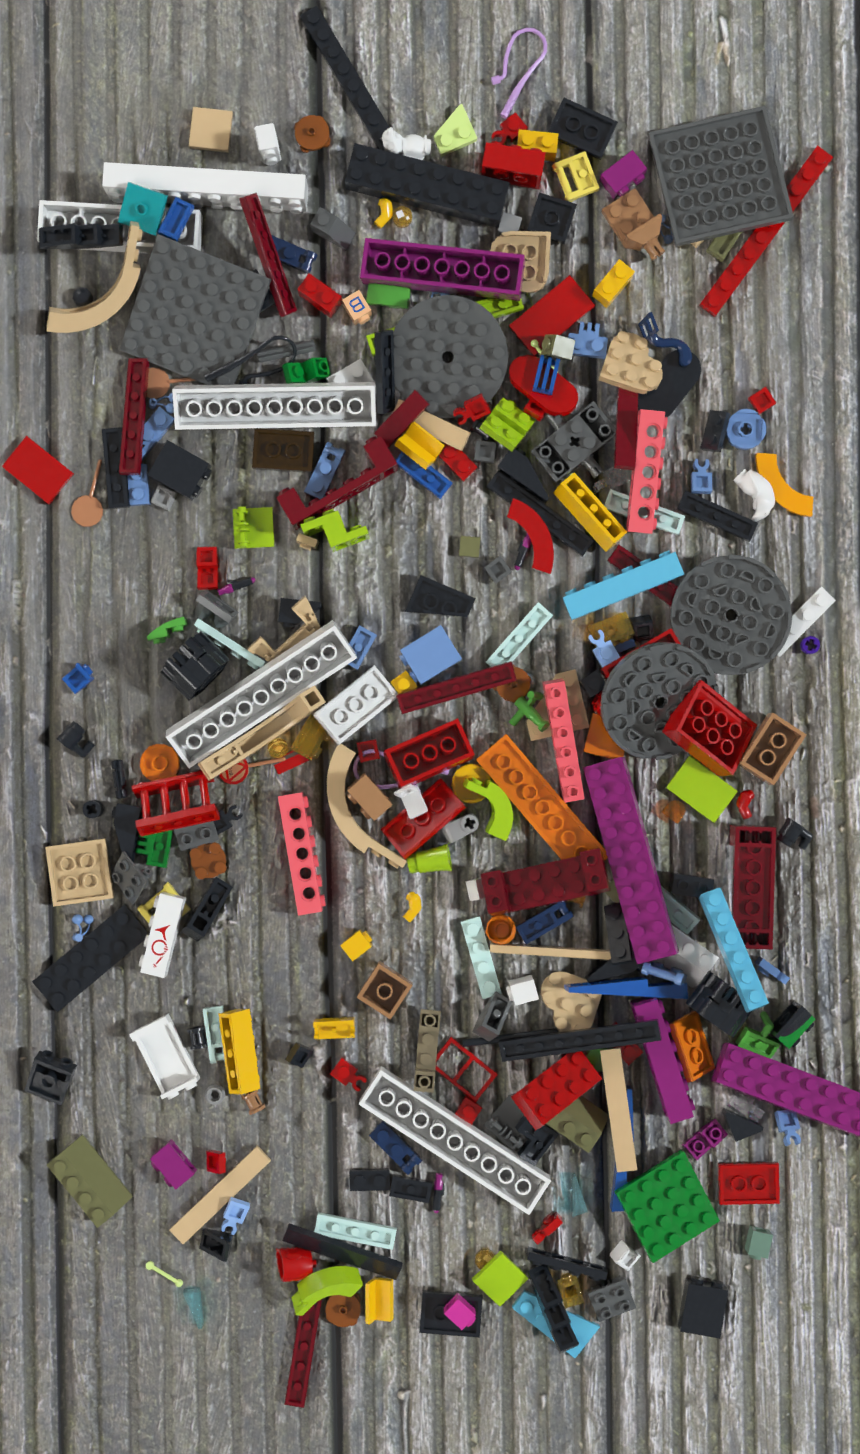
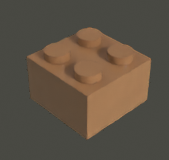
M365 772L347 787V797L354 804L357 802L362 807L360 810L368 820L372 818L375 821L393 805L391 800Z
M379 961L359 991L357 998L391 1020L413 986V982Z

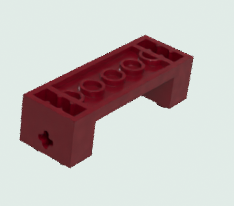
M376 436L371 437L365 442L366 445H364L365 454L373 469L371 467L366 468L360 473L361 476L354 479L352 477L343 482L344 486L341 488H333L326 492L324 498L320 500L316 498L309 502L307 508L294 487L291 489L287 487L278 493L279 496L276 498L295 531L301 528L300 524L304 523L303 520L315 516V519L322 516L323 512L334 509L398 471L397 462L381 436L378 438Z
M730 825L729 845L734 846L733 919L746 949L773 950L776 827Z
M600 848L579 852L580 856L507 872L496 870L480 874L488 914L492 916L503 915L611 891L603 852Z

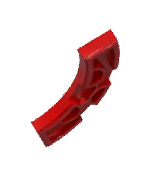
M513 498L507 517L520 524L531 539L534 551L532 568L551 574L554 562V548L549 529L534 509L524 502Z

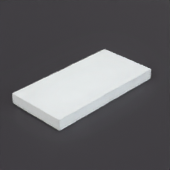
M374 665L317 710L313 716L339 746L396 700L398 693Z

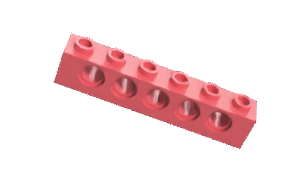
M644 409L638 411L636 467L632 470L626 523L627 532L652 534L653 530H656L657 518H654V513L659 507V498H656L657 490H660L661 478H658L659 469L662 470L663 458L660 456L661 449L665 448V437L662 436L663 429L667 428L668 417H665L664 411ZM649 426L656 429L655 437L647 435V428ZM646 447L653 448L654 455L652 458L645 455ZM644 467H649L652 470L650 478L643 476L642 470ZM643 487H647L650 491L648 498H643L640 494V490ZM641 507L646 508L648 511V515L644 519L638 515V510Z
M562 678L544 681L542 684L562 799L565 803L583 800L585 798L565 681Z
M303 792L278 796L298 916L322 912L326 902L324 894H320L319 887L323 886L321 874L317 875L316 867H319L318 856L313 853V847H316L314 835L310 836L309 828L312 827L311 815L307 816L306 808L309 807L308 797L304 796ZM293 808H298L301 811L299 819L291 817V810ZM296 828L304 830L305 835L302 839H297L294 836ZM299 848H305L308 851L307 858L302 859L297 855ZM307 867L311 870L310 878H303L301 876L302 868ZM307 887L312 888L315 891L314 897L307 898L304 895V889Z

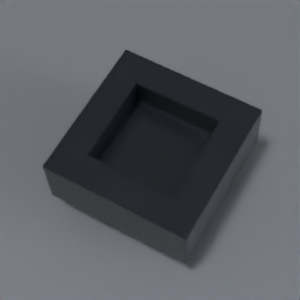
M296 1042L285 1060L290 1064L303 1068L313 1051L309 1047Z

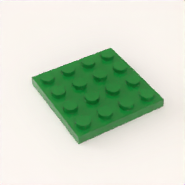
M683 1150L676 1152L614 1191L652 1263H655L720 1221Z

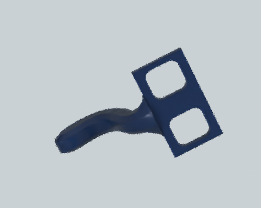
M649 312L638 324L643 338L647 339L655 347H672L677 349L680 365L682 367L688 366L692 361V353L688 345L676 338H660L656 334L659 329L652 312ZM649 318H650L651 321H652V324H653V326H654V330H653L652 327H651V324H650V322H649ZM643 325H644L645 328H646V331H647V333H648V336H646V334H645V331H644V329H643Z

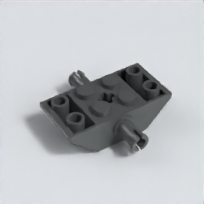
M594 401L568 422H564L557 414L556 416L549 414L544 416L554 427L555 431L531 452L555 482L572 473L580 465H584L594 479L604 471L593 456L615 437L616 428ZM571 440L577 441L578 447H576L575 445L570 446Z

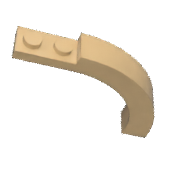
M130 221L122 269L110 290L98 300L85 306L70 309L49 307L46 325L47 332L70 333L92 328L108 320L126 303L136 286L141 269L140 264L133 263L138 260L139 249H136L137 241L141 242L142 229H139V222Z
M315 685L267 720L201 761L198 766L208 781L212 780L291 729L321 707L326 701Z
M343 744L337 745L330 761L327 776L328 801L336 824L345 837L363 853L370 847L372 848L370 852L381 858L383 855L389 859L387 863L398 869L400 866L403 868L407 860L366 834L353 818L347 803L346 779L350 765L357 753Z

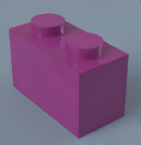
M632 150L604 171L599 181L611 197L615 199L617 196L622 197L630 190L629 187L634 183L635 185L641 183L645 179L647 168Z
M172 1139L150 1158L152 1167L157 1172L160 1171L164 1175L166 1184L169 1187L173 1186L175 1190L197 1171L195 1166Z

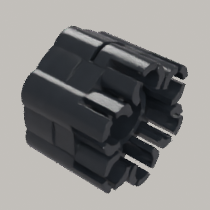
M202 631L184 642L189 649L182 645L179 648L182 655L178 651L172 655L176 662L169 658L165 662L162 671H160L189 701L203 692L222 673L230 661Z
M711 971L707 972L686 1002L697 1013L733 1038L752 1013V1011L746 1013L737 990Z

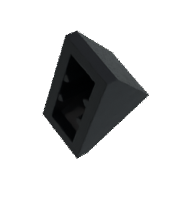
M726 1108L722 1109L731 1136L736 1142L763 1131L764 1127L760 1123Z
M205 1228L202 1230L199 1249L223 1262H227L231 1251L233 1235L229 1232Z

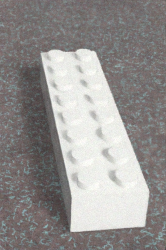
M40 200L37 241L39 242V228L72 223L77 225L97 223L101 226L119 223L118 219L122 205ZM165 208V209H164V213H163V216H162L161 224H162V222H163V220H164V218H165V216H166V214H167L169 208ZM193 210L177 242L201 251L203 217L200 210ZM121 224L123 225V246L80 250L125 252L129 226ZM142 231L141 242L137 241L136 245L139 253L151 254L157 236Z

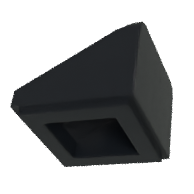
M650 615L630 618L634 641L654 638L653 621Z

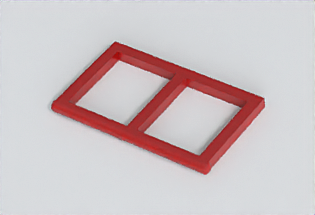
M450 1037L437 1053L436 1061L451 1043L470 1058L453 1079L436 1066L435 1070L476 1103L498 1074L454 1038ZM473 1060L491 1074L490 1078L475 1096L456 1082Z

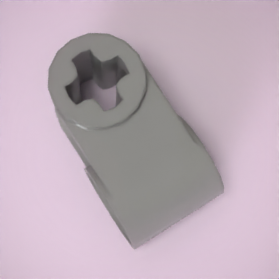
M469 813L458 819L451 820L441 830L448 844H451L477 830L480 821L477 815ZM467 818L475 820L473 828L465 825Z

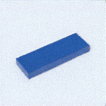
M401 452L395 459L399 468L440 500L453 484L432 466L425 470L404 452Z

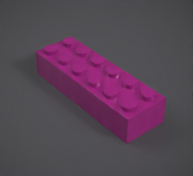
M641 997L629 1001L636 1022L658 1019L662 1040L642 1044L665 1117L670 1124L693 1118L692 1111L695 1110L692 1098L686 1093V1091H689L686 1079L680 1073L683 1071L680 1059L674 1054V1052H677L675 1042L668 1035L671 1032L669 1023L662 1016V1013H665L662 1001L655 997Z

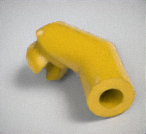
M381 198L378 202L381 215L374 223L380 229L393 216L392 202L387 198Z
M409 892L406 896L410 908L403 917L410 923L421 910V899L415 892Z

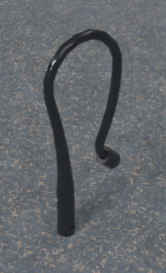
M282 335L273 336L243 357L205 374L204 377L208 383L230 372L274 340H284L291 344L293 355L288 363H294L297 356V347L289 337ZM283 367L267 372L248 374L243 379H240L238 384H247L249 378L279 373L283 371Z

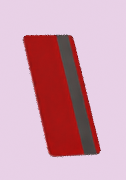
M304 745L278 757H285L286 760L273 763L277 773L281 774L313 758L307 745Z

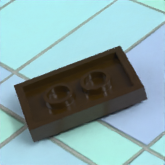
M254 428L252 469L312 473L315 433L311 431Z

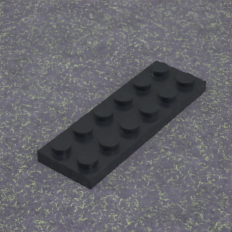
M124 904L32 982L52 1007L59 1012L142 943L146 935H150V932L131 909Z

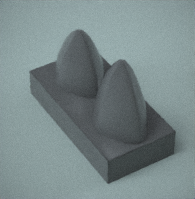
M208 590L200 593L196 599L198 602L196 608L197 619H204L213 612L215 628L228 625L239 613Z

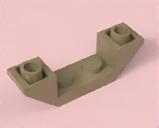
M421 1009L413 1091L434 1093L441 1011Z

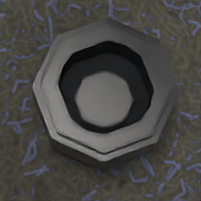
M80 287L74 291L72 299L78 307L92 303L93 296L87 288Z

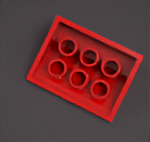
M699 680L670 715L662 733L719 777L734 775L757 724L704 681Z

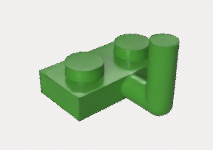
M763 1011L760 1013V1018L765 1025L762 1031L758 1032L745 1026L735 1043L738 1047L771 1059L781 1044L779 1040L768 1036L774 1028V1024L767 1012Z

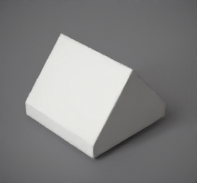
M481 878L465 881L470 901L485 898Z

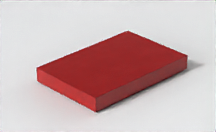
M28 436L22 440L2 465L5 470L49 505L74 475L73 472Z
M718 1163L719 1205L780 1204L779 1163Z

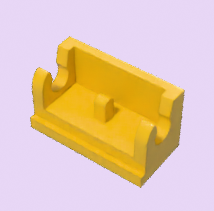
M354 1017L314 1019L313 1021L314 1039L355 1038Z

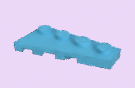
M524 1290L513 1303L512 1308L554 1341L536 1295ZM566 1310L571 1321L570 1325L579 1342L578 1346L566 1352L576 1358L600 1328V1325Z

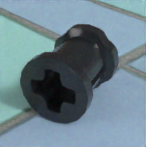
M479 418L473 423L470 432H475L482 436L484 441H488L490 436L479 429L484 422Z
M98 800L88 801L83 805V814L87 818L100 817L104 812L103 804ZM96 805L95 809L97 812L91 813L92 809L90 806Z
M205 1026L187 1029L191 1040L190 1050L208 1046L203 1032Z

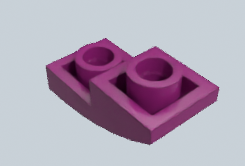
M713 1119L688 1138L682 1146L697 1161L711 1147H716L728 1134L718 1121Z

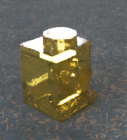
M570 1273L561 1275V1279L557 1280L564 1307L569 1308L583 1304L584 1300L577 1276H572ZM573 1285L571 1290L566 1289V1287Z

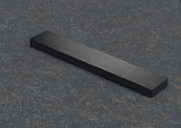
M499 470L486 486V488L510 505L513 498L529 505L543 519L550 534L581 557L584 556L594 542V539Z
M290 1223L282 1240L394 1280L397 1279L403 1265L400 1261Z

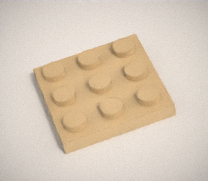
M106 838L45 847L53 907L114 898Z

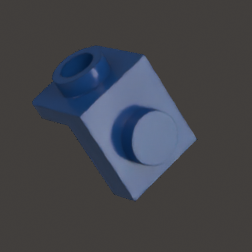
M77 663L76 667L62 678L74 694L80 692L94 680V677L91 675L93 671L86 663L84 665Z

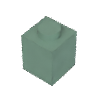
M749 1225L744 1248L749 1257L756 1260H761V1258L768 1259L773 1234L769 1229Z

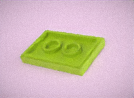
M691 756L686 758L665 787L712 823L716 822L738 792Z

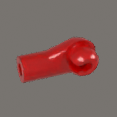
M750 789L742 791L736 802L743 820L752 817L748 806L754 798V792Z

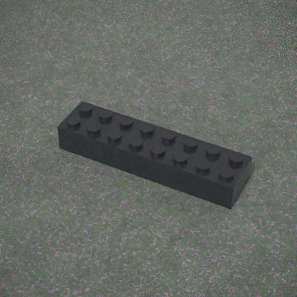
M354 143L345 178V188L349 191L377 198H387L393 202L499 228L510 183Z

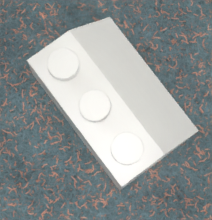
M672 925L679 953L653 961L664 964V968L671 969V967L682 969L683 973L687 974V985L694 988L707 972L712 969L719 957Z

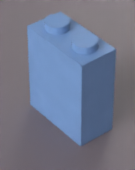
M441 625L401 649L402 655L399 656L404 666H410L412 672L409 674L414 682H419L421 685L462 660Z

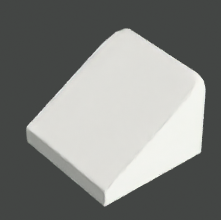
M623 1240L610 1253V1257L614 1262L627 1271L641 1257Z

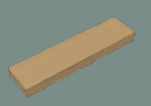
M398 400L394 411L404 402L403 400ZM423 411L414 421L437 440L463 451L471 432L426 411Z

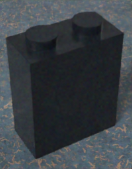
M167 440L148 476L193 501L194 497L198 498L200 495L203 481L209 479L212 470H210L212 466Z
M697 1276L685 1278L677 1324L680 1332L720 1339L729 1291L722 1281L712 1280L709 1282Z

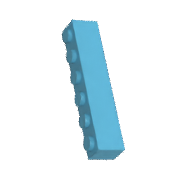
M670 550L658 555L659 559L654 561L651 558L640 562L641 566L633 569L632 566L622 569V574L614 576V573L602 577V582L596 584L595 581L585 584V589L577 591L575 588L565 592L566 596L563 597V601L571 621L683 576L684 572L676 552L670 553Z
M719 887L701 894L699 901L746 1013L769 1004L721 888Z

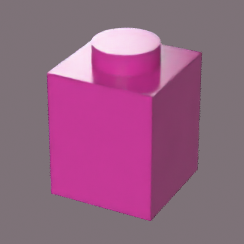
M458 1292L444 1307V1314L461 1330L466 1326L470 1327L476 1319L475 1308Z

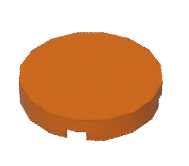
M155 744L149 746L142 754L140 768L142 774L150 781L174 777L180 769V758L172 747L166 744Z

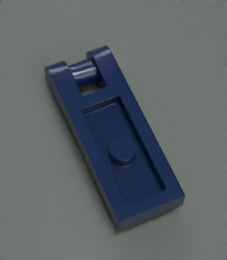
M271 235L281 263L307 274L311 272V264L318 256L316 253ZM301 256L305 258L304 263L299 262Z
M565 901L553 904L516 926L525 944L530 943L574 917L572 912L568 911L565 906L567 904ZM559 909L562 916L556 918L554 912Z
M382 1120L369 1133V1136L407 1175L413 1171L412 1168L416 1164L419 1165L423 1161L385 1121ZM408 1154L411 1159L406 1163L403 1158Z

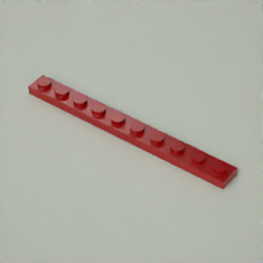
M818 145L786 187L792 212L833 159L832 155ZM785 222L756 228L699 306L715 317Z

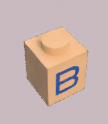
M360 290L342 300L343 306L354 325L358 323L362 325L370 320L372 311Z

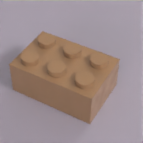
M768 713L750 740L738 765L768 785H775L807 734L776 714Z

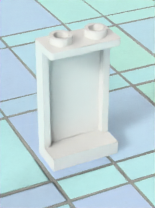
M169 1013L129 1034L132 1041H136L161 1091V1099L167 1097L170 1100L179 1095L178 1091L184 1088L187 1091L197 1086L196 1082L200 1079V1076Z

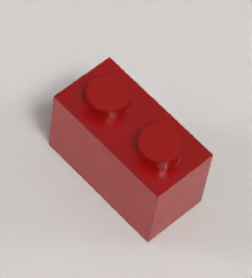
M308 273L297 289L300 297L330 318L333 317L342 304L341 295L310 273Z

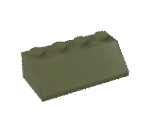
M580 1096L546 1124L589 1153L600 1138L609 1114L583 1096Z
M83 1134L47 1164L48 1168L97 1228L133 1197Z

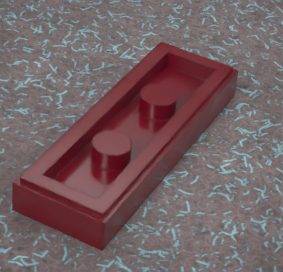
M414 390L374 434L377 437L381 436L387 447H390L430 404L417 390Z

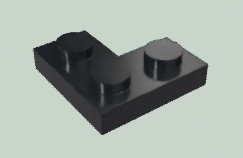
M523 1116L515 1128L526 1136L528 1140L518 1151V1155L535 1166L559 1134L547 1124L535 1131L526 1117Z

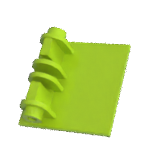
M238 507V509H233L235 549L274 547L273 507Z

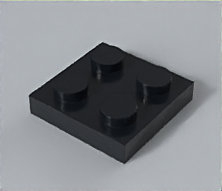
M539 193L527 231L551 232L552 241L565 244L577 204Z

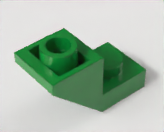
M310 358L302 363H285L282 365L286 384L310 383L331 376L327 358Z

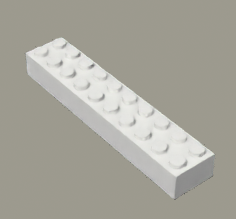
M104 162L102 187L109 199L116 203H123L127 184L132 182L168 195L166 203L171 204L174 198L177 197L193 204L196 208H202L204 205L211 206L214 209L231 207L233 210H242L239 198L257 192L262 209H269L276 213H280L282 210L290 211L294 214L307 212L308 184L306 175Z
M375 382L176 385L172 389L175 430L376 426Z
M332 620L167 729L166 738L187 767L191 768L290 703L304 691L317 685L357 658L356 653Z
M380 1067L360 1098V1106L530 1215L551 1182L549 1174L533 1166L518 1154L469 1124L420 1091H413L414 1087L384 1067Z

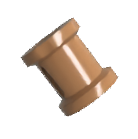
M258 1090L241 1096L242 1100H245L249 1107L250 1115L266 1107L265 1104H262L257 1094Z

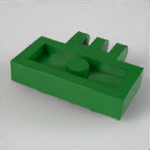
M174 830L142 836L141 838H145V841L137 840L136 844L144 846V849L135 848V852L148 855L146 865L167 868Z

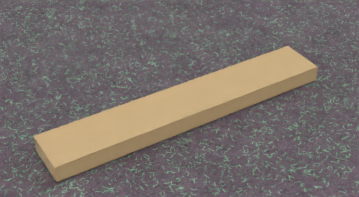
M492 942L489 945L491 953L611 959L610 950L523 944L498 945Z
M620 1047L601 1049L600 1054L617 1172L637 1170L621 1050Z
M257 1145L170 1228V1232L184 1244L231 1197H234L254 1178L271 1159Z

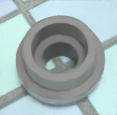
M218 1084L210 1085L205 1091L207 1102L212 1105L220 1104L225 1098L224 1088ZM217 1091L219 1096L213 1097L212 1092Z

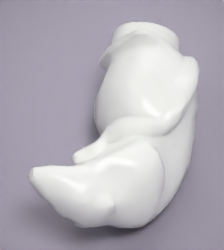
M392 127L383 132V147L388 152L423 160L425 155L429 156L431 139H427V135L421 137L416 134H410L404 138L394 131Z
M744 469L734 479V482L739 485L744 493L752 496L753 509L756 511L751 520L759 521L767 517L775 505L773 488L759 473L751 469L749 471Z

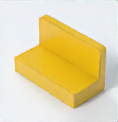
M412 422L406 433L395 443L397 448L425 470L435 462L444 448V444L416 422Z
M374 1277L366 1283V1324H371L375 1320L388 1322L393 1320V1279Z

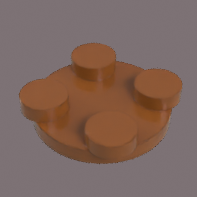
M308 115L295 123V138L303 153L316 151L330 145L329 127L322 116Z
M513 664L517 681L497 686L493 689L503 699L515 703L518 698L524 697L528 693L531 677L523 669Z
M219 843L203 844L190 851L191 865L198 879L214 878L227 870L226 855Z
M355 1293L352 1297L342 1295L329 1296L326 1303L327 1321L338 1327L354 1326L361 1312V1296L358 1293Z

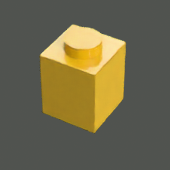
M359 929L341 943L340 946L353 962L372 947L371 941L373 939L367 931L362 932Z

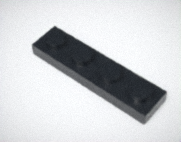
M393 330L374 332L377 413L379 414L389 413L395 409Z
M122 427L102 429L109 509L130 508L127 475L119 474Z
M686 490L676 509L748 542L751 541L758 522Z
M529 1246L527 1249V1260L533 1265L541 1266V1264H545L556 1271H561V1269L568 1270L570 1274L575 1276L583 1274L595 1281H600V1279L606 1280L608 1273L606 1266Z

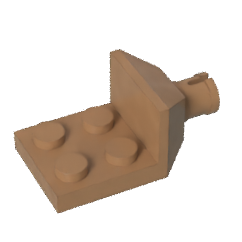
M636 188L602 209V214L624 248L639 251L645 249L652 261L657 259L656 256L660 257L665 252L658 242L662 215L653 216Z

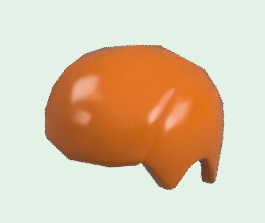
M497 915L488 921L486 935L491 942L504 945L514 939L516 926L509 916Z

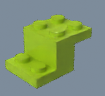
M334 509L323 512V516L316 519L315 516L303 520V524H300L306 536L325 531L333 552L370 539L367 527H362L361 524L350 528V532L347 533L339 511H334Z

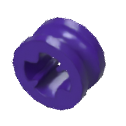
M814 636L805 637L800 643V648L805 654H813L819 650L820 642ZM810 640H812V644L815 646V648H811L809 651L807 650L808 646L805 645V643L810 642Z

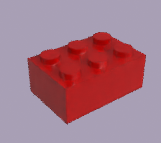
M497 141L486 142L481 175L510 182L509 185L539 190L546 152H542L538 148L524 149L519 145L506 146Z

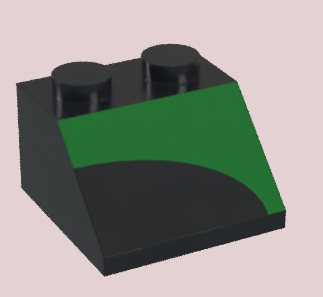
M793 1000L773 1022L774 1028L770 1033L790 1049L791 1046L795 1047L800 1042V1036L804 1032L812 1029L814 1026L813 1022L816 1019L802 1005Z

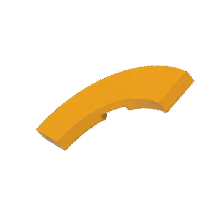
M756 453L757 473L762 475L771 484L775 503L777 502L787 511L796 515L812 517L813 496L803 495L795 491L784 481L778 469L777 454Z

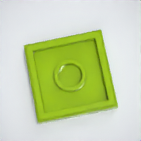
M501 1250L472 1278L473 1282L499 1306L508 1300L529 1279Z

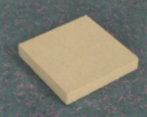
M193 107L189 148L229 153L233 111Z

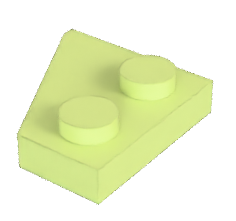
M463 104L456 108L433 136L441 157L470 145L478 139Z

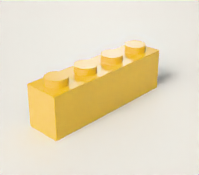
M575 472L560 483L553 492L605 552L618 543L627 533L624 527Z
M234 1009L218 1013L229 1094L242 1095L260 1089L250 1009Z

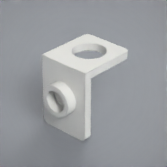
M409 784L394 792L395 796L402 799L410 819H414L428 811L419 787Z

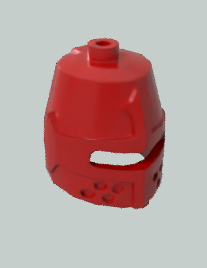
M299 1247L276 1248L277 1266L282 1282L302 1280L312 1274L313 1268L317 1267L316 1259L313 1260L310 1250Z

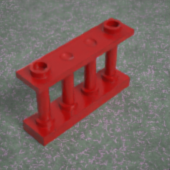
M200 769L188 774L132 785V791L136 798H141L143 818L135 820L140 836L220 820L219 811L215 803L210 804L207 783L215 782L214 778L208 781ZM200 785L202 805L190 808L188 787ZM180 789L182 810L171 813L168 792ZM160 794L163 814L151 817L149 796Z

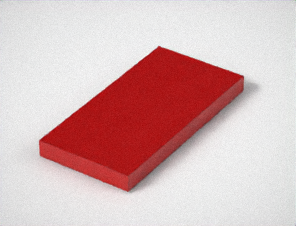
M569 275L513 321L509 328L531 355L536 356L539 353L535 347L531 346L532 340H537L538 346L542 350V342L546 334H563L592 310L595 304Z
M442 778L422 793L428 809L426 813L410 819L405 808L380 829L404 859H407L466 808Z

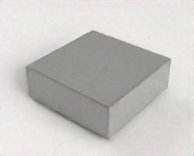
M503 212L498 233L519 231L522 217Z
M158 484L150 503L170 511L177 493Z

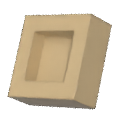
M301 533L298 534L296 539L297 543L300 544L299 547L311 551V548L317 549L319 544L317 539Z

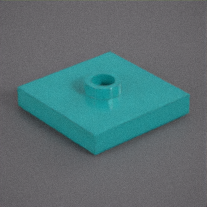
M128 182L118 222L130 226V221L139 222V229L157 236L168 195Z

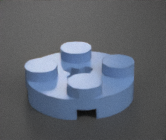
M741 409L729 419L726 437L731 446L741 450H749L758 446L766 435V423L754 410ZM744 424L747 425V428H751V432H748L747 435L740 429L743 428Z

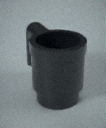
M75 721L68 725L57 737L60 743L82 758L86 757L95 746L91 741H88L83 748L78 745L79 741L84 737L83 734L86 730Z
M787 817L776 839L790 847L801 835L803 839L798 846L805 850L811 842L813 834Z

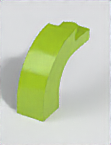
M474 777L471 780L465 778L463 783L465 788L486 797L490 802L491 817L485 831L506 841L513 824V810L509 798L499 786L486 779L484 786H482L483 782Z
M350 1266L329 1267L314 1272L302 1279L297 1284L298 1291L291 1297L296 1315L303 1316L317 1301L328 1296L342 1295L352 1297L363 1286L358 1268Z

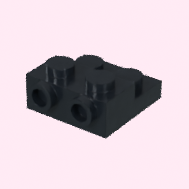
M49 1050L39 1051L34 1058L24 1091L62 1106L77 1065L73 1064L70 1058L64 1057L60 1059L55 1057L54 1053Z

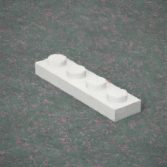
M820 587L792 615L789 636L781 651L776 655L777 657H780L836 601L823 587Z

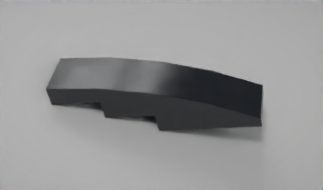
M72 223L39 228V248L90 249L123 246V225L119 223L102 226L97 223L87 225Z
M542 1264L528 1270L527 1273L559 1353L561 1354L578 1346L579 1342L562 1304L563 1299L547 1265Z

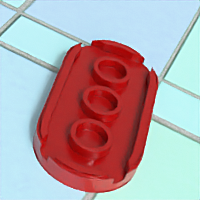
M523 355L513 360L509 367L511 384L539 408L552 416H556V414L566 416L575 410L578 402V392L569 381L557 373L552 395L534 392L533 386L540 358L532 355ZM547 364L542 366L538 383L539 388L542 387ZM551 367L549 370V375L545 388L548 390L550 388L551 379L554 369Z

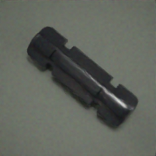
M120 759L113 760L111 765L112 769H114L113 780L114 788L117 790L115 791L116 798H126L125 774L122 771V768H124L123 761Z

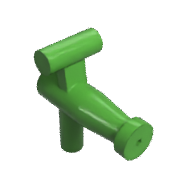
M529 691L527 693L528 701L523 696L516 700L515 706L519 710L509 723L516 726L525 715L543 732L549 727L550 723L547 720L544 721L533 707L536 700L543 699V693Z

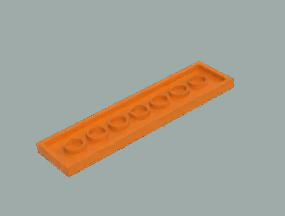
M507 734L476 759L561 860L580 856L579 852L600 848L603 852L604 861L608 858L603 846Z

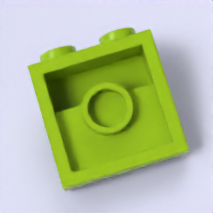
M503 397L479 429L512 452L529 432L536 420L516 407L514 401L506 400Z

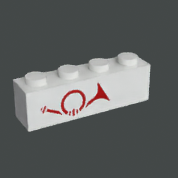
M162 892L159 896H156L153 905L156 908L155 915H151L149 927H151L150 935H146L144 947H146L145 955L142 954L139 961L141 973L161 978L167 976L186 897Z

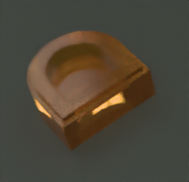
M672 800L666 804L661 813L678 824L685 815L686 810L682 802Z

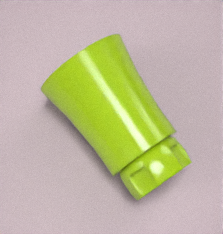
M448 844L417 851L407 858L410 873L452 871Z

